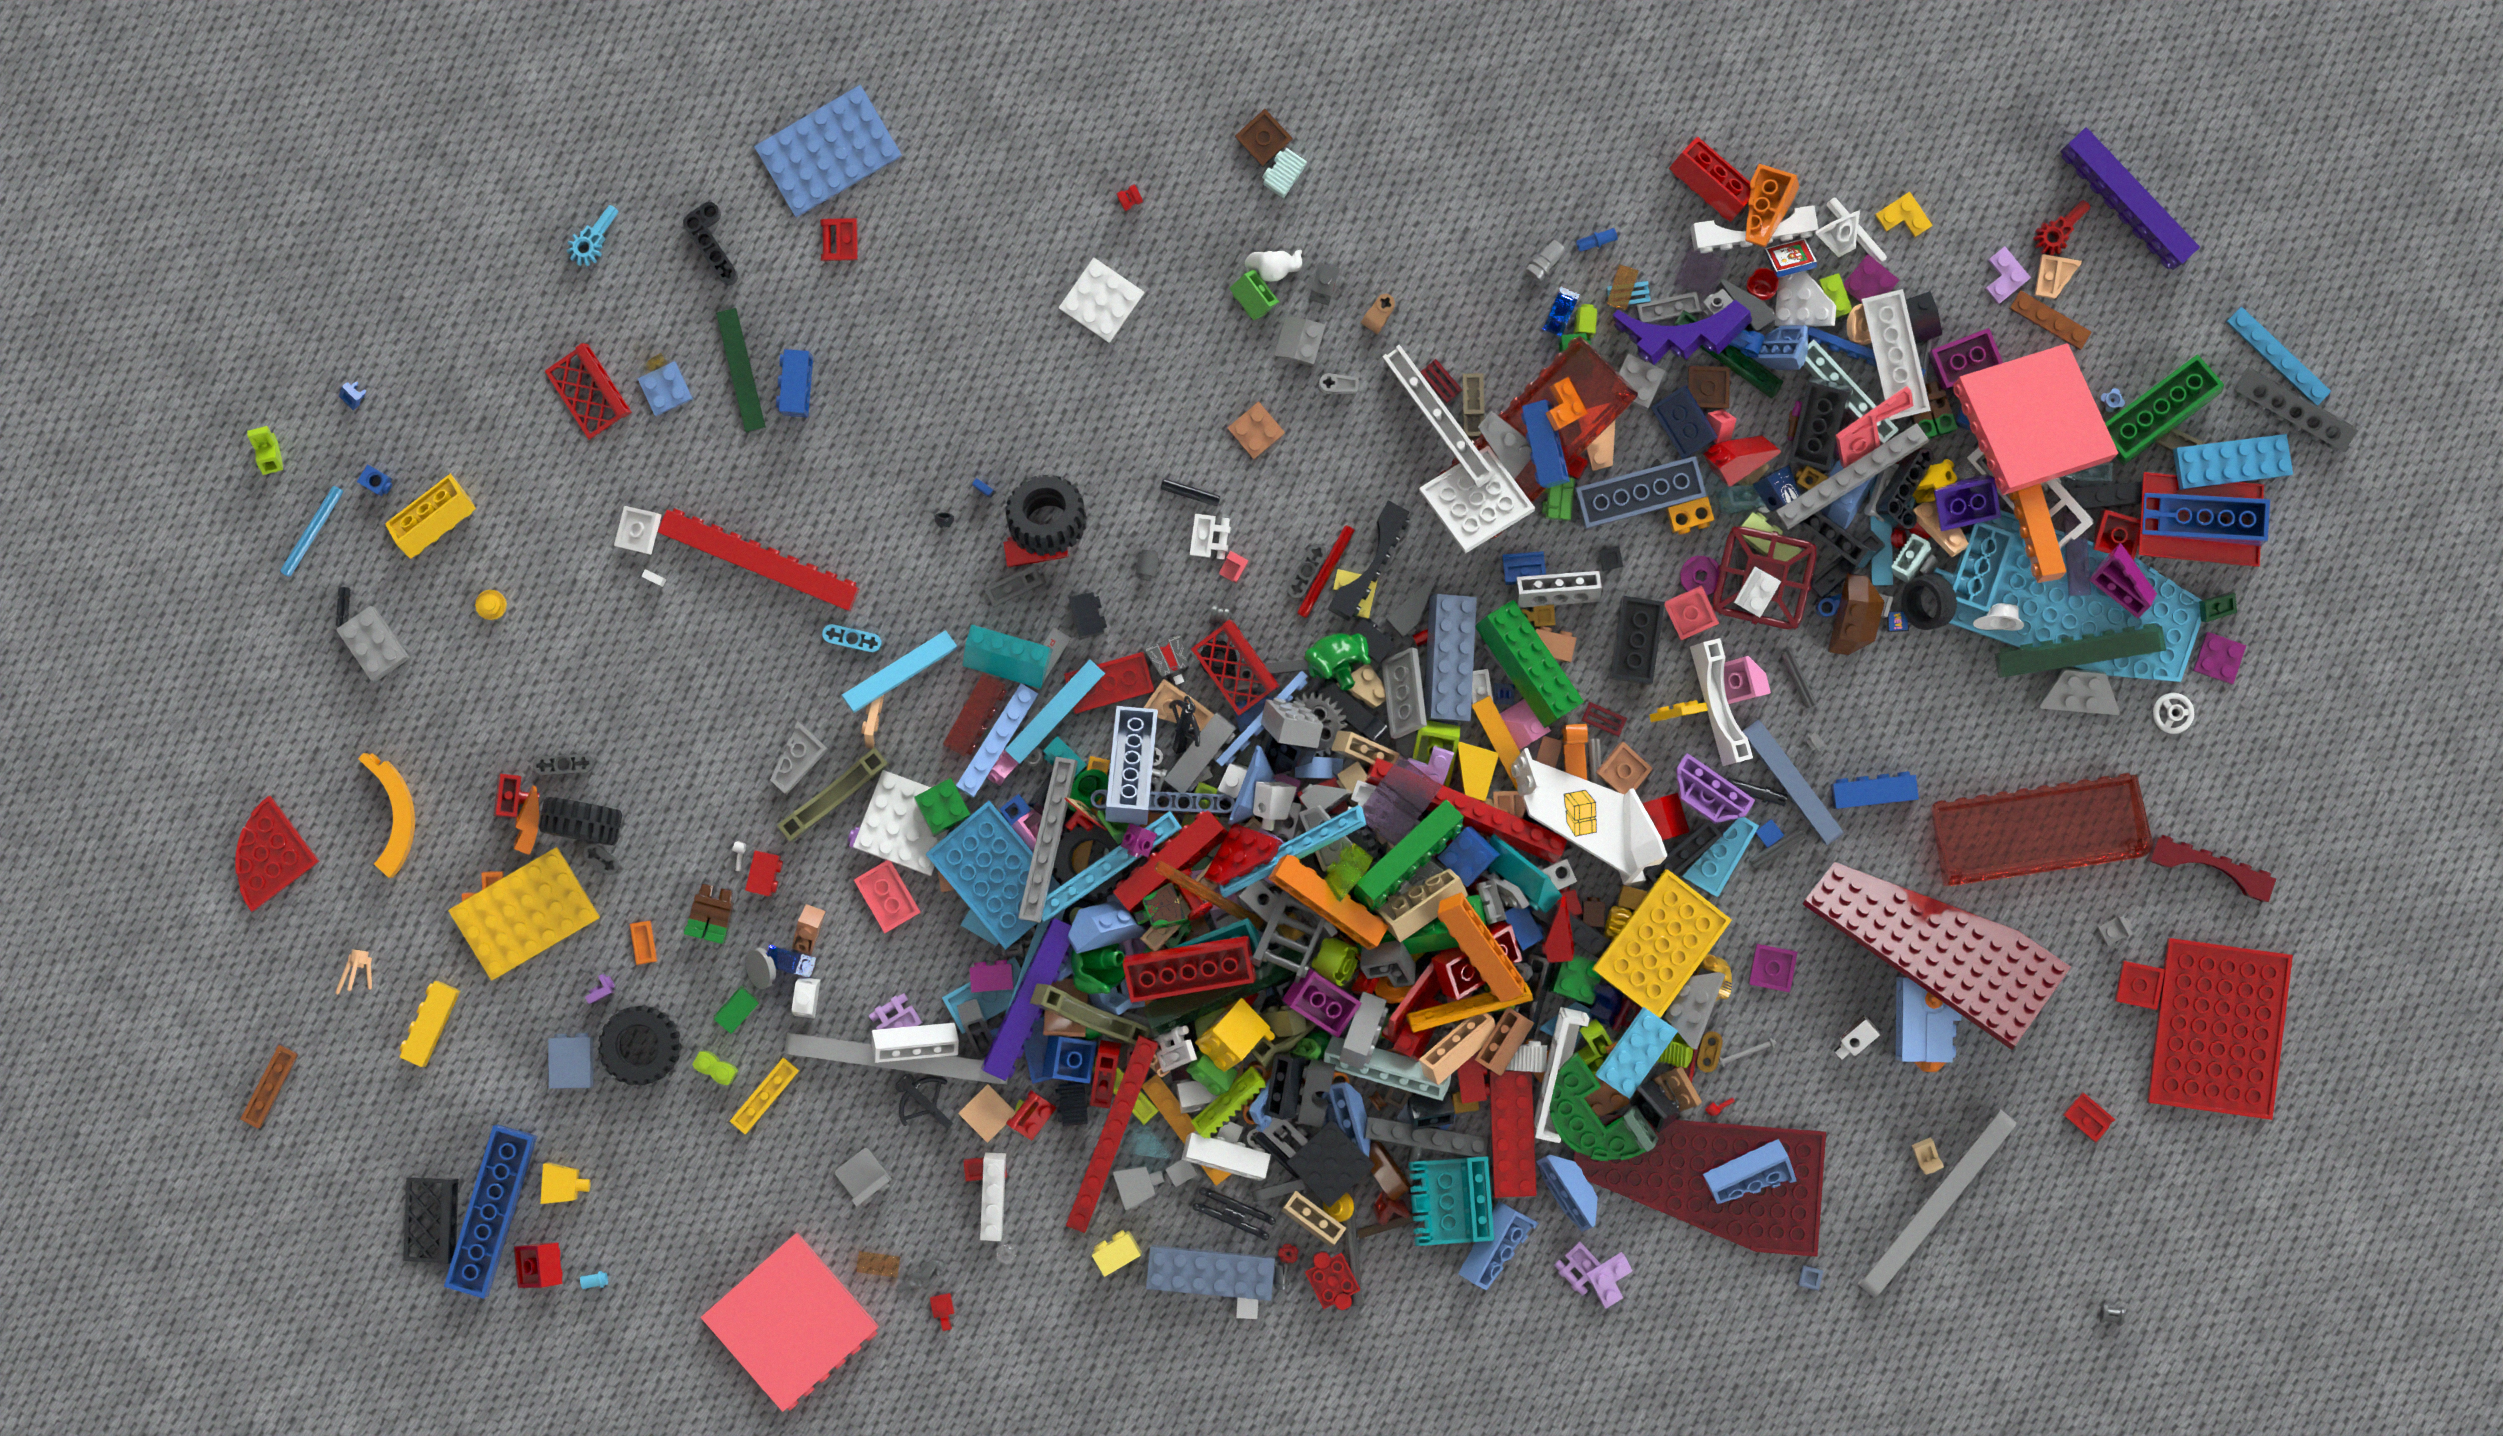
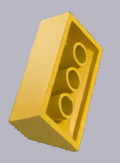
M450 473L391 518L385 525L398 547L411 559L415 555L420 554L428 545L437 541L445 532L454 528L462 519L471 515L476 507Z

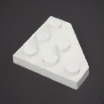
M1806 270L1778 277L1775 326H1835V303L1827 297L1822 288L1808 275Z

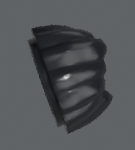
M941 512L934 516L935 522L940 528H949L954 522V516L950 513Z

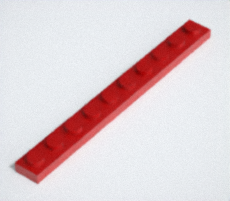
M1142 1035L1138 1037L1066 1223V1226L1083 1233L1086 1232L1159 1044L1155 1040Z

